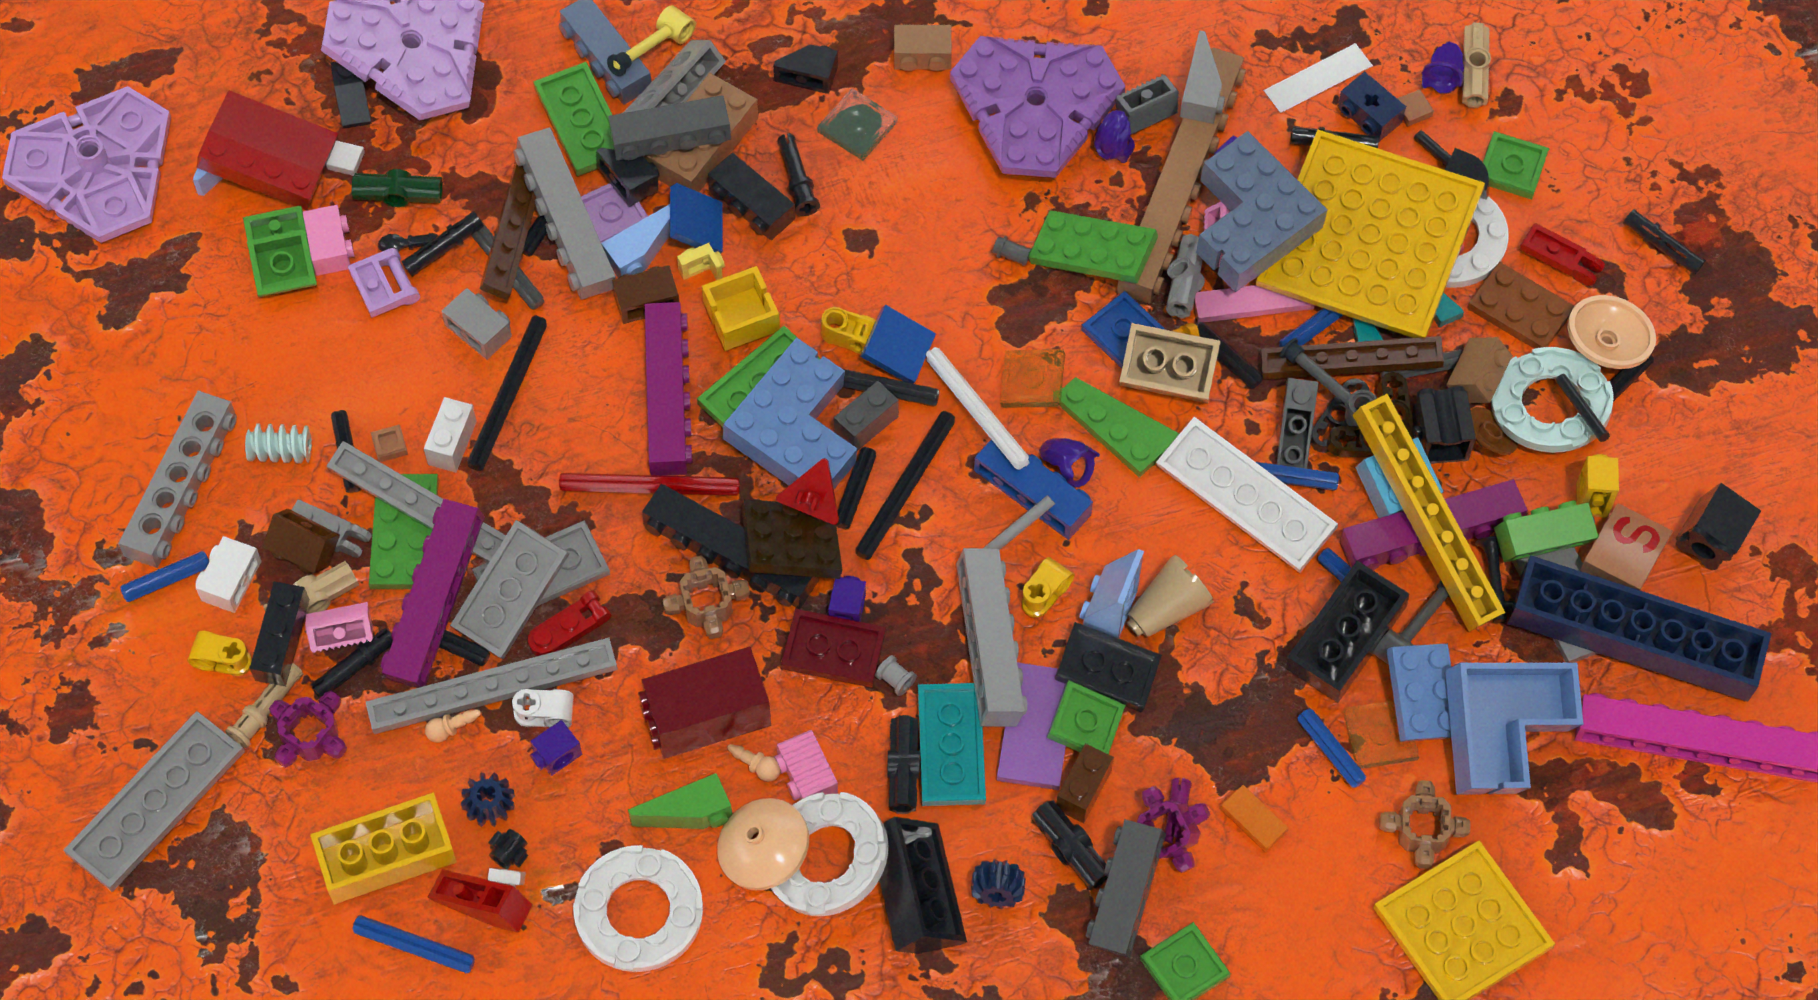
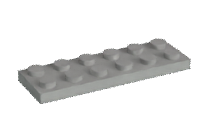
M196 711L63 851L74 862L113 892L245 752L243 747Z

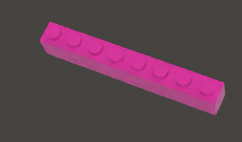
M1599 693L1584 694L1581 699L1584 725L1576 728L1575 741L1818 783L1817 731L1806 733L1795 731L1794 728L1789 726L1771 727L1754 720L1742 722L1732 720L1731 717L1725 715L1713 717L1702 715L1696 710H1673L1662 704L1651 706L1638 704L1633 699L1615 700Z

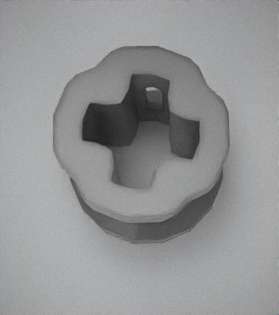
M891 655L879 666L875 677L879 680L884 679L895 688V693L898 696H902L913 685L917 675L913 671L908 672L897 663V658Z

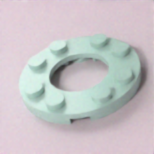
M1559 347L1532 349V353L1519 358L1513 357L1491 400L1492 413L1498 426L1518 444L1541 452H1566L1587 445L1597 437L1579 413L1574 417L1565 419L1562 423H1542L1526 412V408L1522 403V395L1528 386L1538 380L1556 379L1560 374H1566L1606 428L1612 414L1613 390L1610 381H1607L1606 377L1602 374L1601 367L1579 352Z

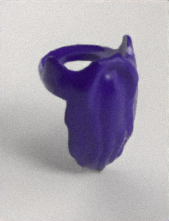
M1448 41L1446 44L1438 47L1433 53L1431 63L1427 64L1422 71L1423 88L1432 87L1438 93L1448 94L1457 87H1461L1464 79L1463 53L1457 44Z
M1115 110L1107 114L1095 133L1094 147L1098 155L1105 160L1118 159L1121 163H1126L1135 148L1134 140L1130 136V122L1124 111Z
M1068 438L1049 439L1039 449L1042 460L1059 466L1061 475L1072 487H1081L1090 480L1094 471L1095 457L1100 456L1098 452L1084 443ZM1083 457L1086 469L1084 475L1075 481L1073 480L1074 473L1071 467L1075 461Z

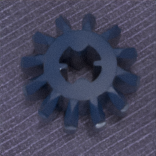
M481 772L479 775L480 781L477 782L469 778L468 784L470 788L462 789L461 794L464 800L461 802V806L464 811H467L466 815L470 821L477 819L478 825L482 827L487 820H490L491 825L495 827L497 825L496 818L499 817L507 821L508 815L506 811L514 810L515 805L512 799L515 797V793L512 788H508L509 781L506 778L499 781L498 774L494 772L489 779H486L485 774Z
M996 859L993 862L982 861L980 866L975 867L972 874V896L977 898L980 904H989V908L993 906H998L1001 909L1004 906L1014 907L1017 902L1022 901L1025 892V872L1020 870L1017 864H1008L1007 860L999 862Z

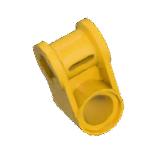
M838 307L828 308L822 314L821 336L829 344L862 354L876 320L869 316L852 313ZM838 324L840 327L832 328L829 325Z
M1045 558L1034 575L1023 587V611L1030 617L1038 618L1045 615L1056 600L1067 591L1075 574L1052 558Z
M209 631L197 632L187 662L197 669L233 676L246 674L250 670L252 661L242 640L217 635Z

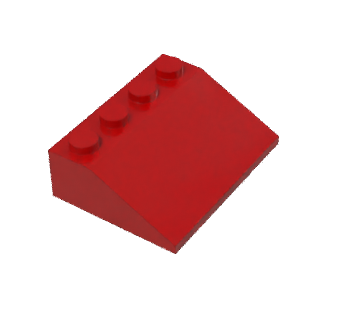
M228 90L198 154L196 168L293 206L301 205L302 209L307 211L338 133Z

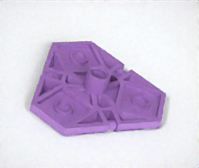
M980 36L950 71V80L973 121L979 120L978 130L1003 174L1056 178L1087 140L1088 129L1090 128L1094 131L1116 104L1117 95H1121L1122 92L1125 93V84L1103 46L1074 45V43L1064 44L1063 42L1054 43L1047 41V44H1036L1035 40L1024 41V39L1014 40L1013 38L1004 39L1001 37ZM1034 55H1044L1045 58H1035Z

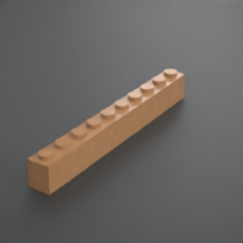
M1214 47L1211 48L1222 83L1220 96L1225 97L1222 114L1216 113L1214 124L1183 118L1140 224L1141 227L1156 229L1158 234L1157 241L1138 283L1118 280V294L1125 291L1133 299L1148 304L1151 303L1154 294L1159 295L1164 283V278L1161 277L1163 270L1167 271L1173 261L1174 254H1171L1173 246H1179L1183 231L1180 230L1182 223H1188L1192 213V207L1189 206L1192 199L1197 200L1202 184L1198 182L1202 175L1204 162L1207 161L1209 154H1214L1218 148L1220 138L1217 137L1219 130L1224 132L1229 115L1226 114L1227 109H1233L1238 92H1235L1236 86H1242L1247 70L1243 69L1244 57Z

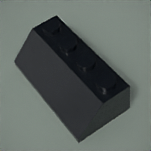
M893 817L884 822L888 838V857L879 882L896 951L920 954L966 943L967 939L939 824Z

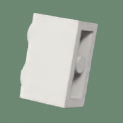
M444 397L424 446L429 466L457 473L477 422L472 404Z
M223 536L219 545H215L211 550L206 570L201 571L197 577L195 586L201 601L235 613L262 562L257 548Z

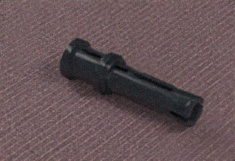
M788 133L789 142L787 144L783 134L777 139V143L790 179L788 190L794 196L796 214L799 216H809L820 208L819 200L814 197V184L812 179L806 176L795 136Z

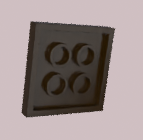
M743 500L742 516L749 572L840 579L842 563L836 525L779 502Z

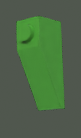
M715 773L630 808L628 813L633 827L705 829L710 826L716 828L724 825L732 815V807L719 777Z

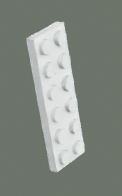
M1193 417L1156 462L1159 468L1299 573L1338 528L1337 522L1195 417Z

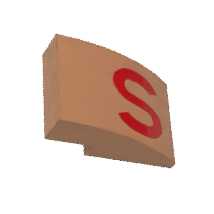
M1618 503L1598 535L1599 538L1595 540L1580 571L1641 590L1673 531Z

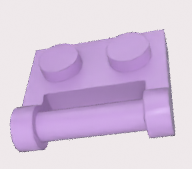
M396 248L387 249L348 265L349 273L371 318L404 304H414L420 299L417 288L412 287L400 262L401 256ZM387 265L390 267L401 291L393 293L381 268L382 266Z

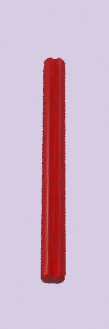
M561 473L559 477V488L562 491L655 493L659 486L663 484L680 494L737 496L740 492V480L737 477Z

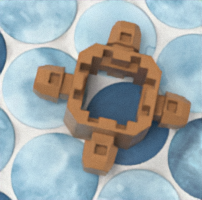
M703 556L693 557L689 563L691 572L686 573L679 582L681 595L677 596L675 593L662 599L665 614H681L680 611L685 610L688 623L695 627L704 626L706 635L710 639L719 638L723 634L722 622L727 621L733 613L732 599L738 601L750 595L748 582L746 580L732 581V584H728L724 571L717 567L709 568ZM712 583L714 588L719 587L723 600L719 602L720 607L715 608L714 605L704 607L705 610L702 611L699 610V607H693L690 593H693L694 587H698V590L708 588V584Z
M1421 780L1416 786L1415 795H1411L1403 802L1399 815L1396 812L1380 814L1379 828L1395 833V830H1399V844L1406 851L1414 852L1415 864L1418 868L1429 869L1434 862V854L1440 853L1447 846L1451 834H1453V837H1465L1470 834V820L1459 816L1451 819V805L1443 797H1435V786L1431 781ZM1413 810L1418 811L1419 814L1433 812V816H1439L1440 835H1437V838H1432L1431 835L1416 837V833H1411L1409 821Z

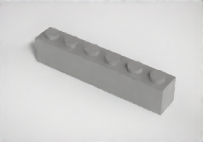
M551 127L518 137L517 147L513 151L518 166H523L525 170L524 179L529 191L533 190L537 198L535 199L536 209L540 216H545L548 223L546 224L548 237L551 241L555 240L558 246L556 250L560 264L567 267L569 272L567 278L572 291L577 290L580 300L612 290V280L616 276Z
M963 548L956 567L980 726L1017 727L1022 716L1027 712V698L1022 696L1023 672L1017 665L1019 647L1017 641L1013 640L1012 634L1014 630V616L1009 614L1010 590L1008 587H1005L1004 583L1006 565L1004 561H1001L999 549Z

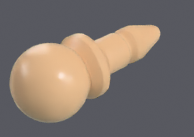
M467 710L463 714L460 713L454 717L446 714L443 716V719L433 718L426 724L425 734L432 742H443L449 735H455L457 728L466 725V723L473 722L480 716L481 712L480 710Z
M728 745L727 748L732 755L750 765L749 771L752 773L756 772L761 780L770 782L777 779L780 775V768L774 757H765L762 752L754 754L749 750H745L742 746Z

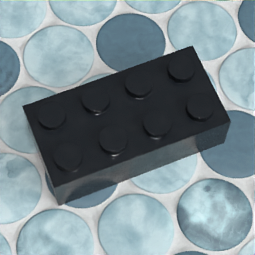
M1356 561L1288 655L1286 669L1339 703L1374 654L1378 643L1394 626L1406 609L1409 593L1361 562Z

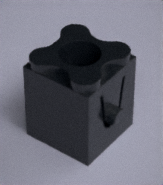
M1453 386L1445 390H1434L1432 388L1419 390L1417 392V403L1413 406V435L1419 438L1430 464L1469 461L1476 436L1468 394L1463 386Z
M1720 483L1699 499L1676 538V546L1682 551L1696 556L1706 568L1717 570L1723 561H1730L1733 555L1738 552L1761 510L1723 483Z

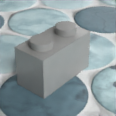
M468 288L462 291L442 310L445 326L486 360L512 337L509 318L502 311L498 310L496 312L481 294H474Z

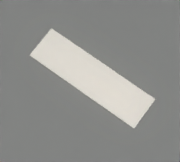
M1355 43L1263 91L1279 112L1282 113L1373 65Z

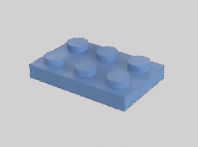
M1448 643L1398 646L1386 649L1400 742L1451 738L1446 670L1451 668Z

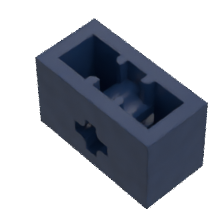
M1365 71L1341 90L1337 106L1344 116L1351 118L1361 126L1365 134L1379 136V142L1403 122L1406 106Z

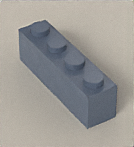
M578 0L559 11L561 19L559 28L566 39H572L579 56L587 58L594 75L597 78H603L606 82V88L613 98L617 96L622 104L625 105L637 98L651 83V73L639 58L632 62L631 66L626 69V73L622 76L614 75L608 68L607 58L610 55L627 52L631 48L593 0Z

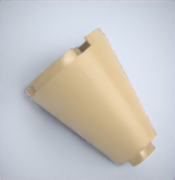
M1173 555L1127 613L1130 618L1127 624L1138 637L1141 634L1149 637L1209 607L1214 602L1212 595L1196 574H1192L1188 569H1185L1188 565L1177 555Z

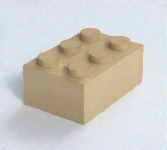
M1132 323L1119 381L1120 386L1208 403L1220 341Z

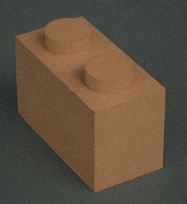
M894 25V69L905 71L915 69H931L933 71L951 69V25Z
M1498 337L1469 338L1449 378L1447 386L1449 388L1463 386L1465 391H1467L1469 403H1490L1513 355Z

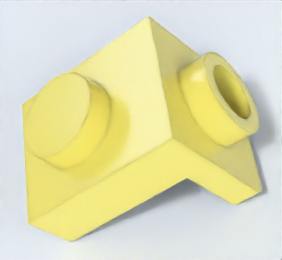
M710 243L697 248H689L677 256L678 271L683 280L708 269L712 271L716 280L723 278L722 268L725 267L724 260L719 251H713Z

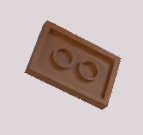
M1499 261L1471 299L1467 309L1536 349L1548 347L1568 320L1575 306Z

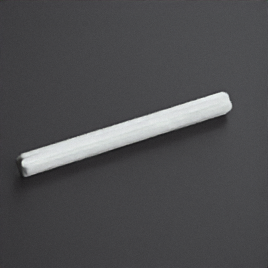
M934 347L932 350H928L926 352L927 362L1010 463L1018 470L1028 466L1029 456L940 348Z

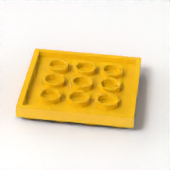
M1480 841L1475 842L1375 903L1373 907L1438 1000H1471L1550 951L1555 946L1552 938Z

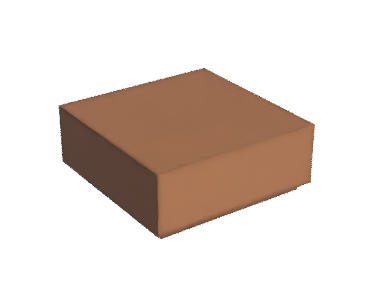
M1421 89L1397 98L1406 106L1403 120L1407 127L1433 117L1434 110Z
M400 424L370 432L379 462L408 455Z

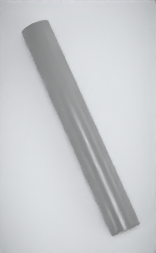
M1049 495L1045 496L983 549H1002L1053 507L1055 502Z

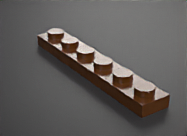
M516 161L479 288L505 300L509 298L512 292L535 208V199H537L534 191H529L524 179V174L526 173L523 166H518Z
M1441 336L1301 346L1305 350L1304 354L1329 375L1444 368ZM1284 347L1261 348L1263 380L1312 376L1298 363L1293 364L1286 357L1281 358L1279 356Z

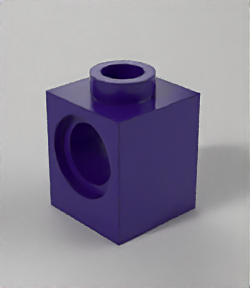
M854 576L840 577V579L835 578L828 609L829 616L860 622L866 598V581H861Z
M562 720L530 741L533 753L530 754L532 760L540 770L545 768L551 776L582 755L579 741Z

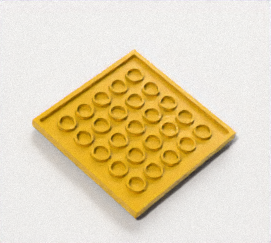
M1318 129L1297 180L1328 209L1324 226L1261 273L1256 280V286L1412 338L1427 337L1480 201L1485 183Z

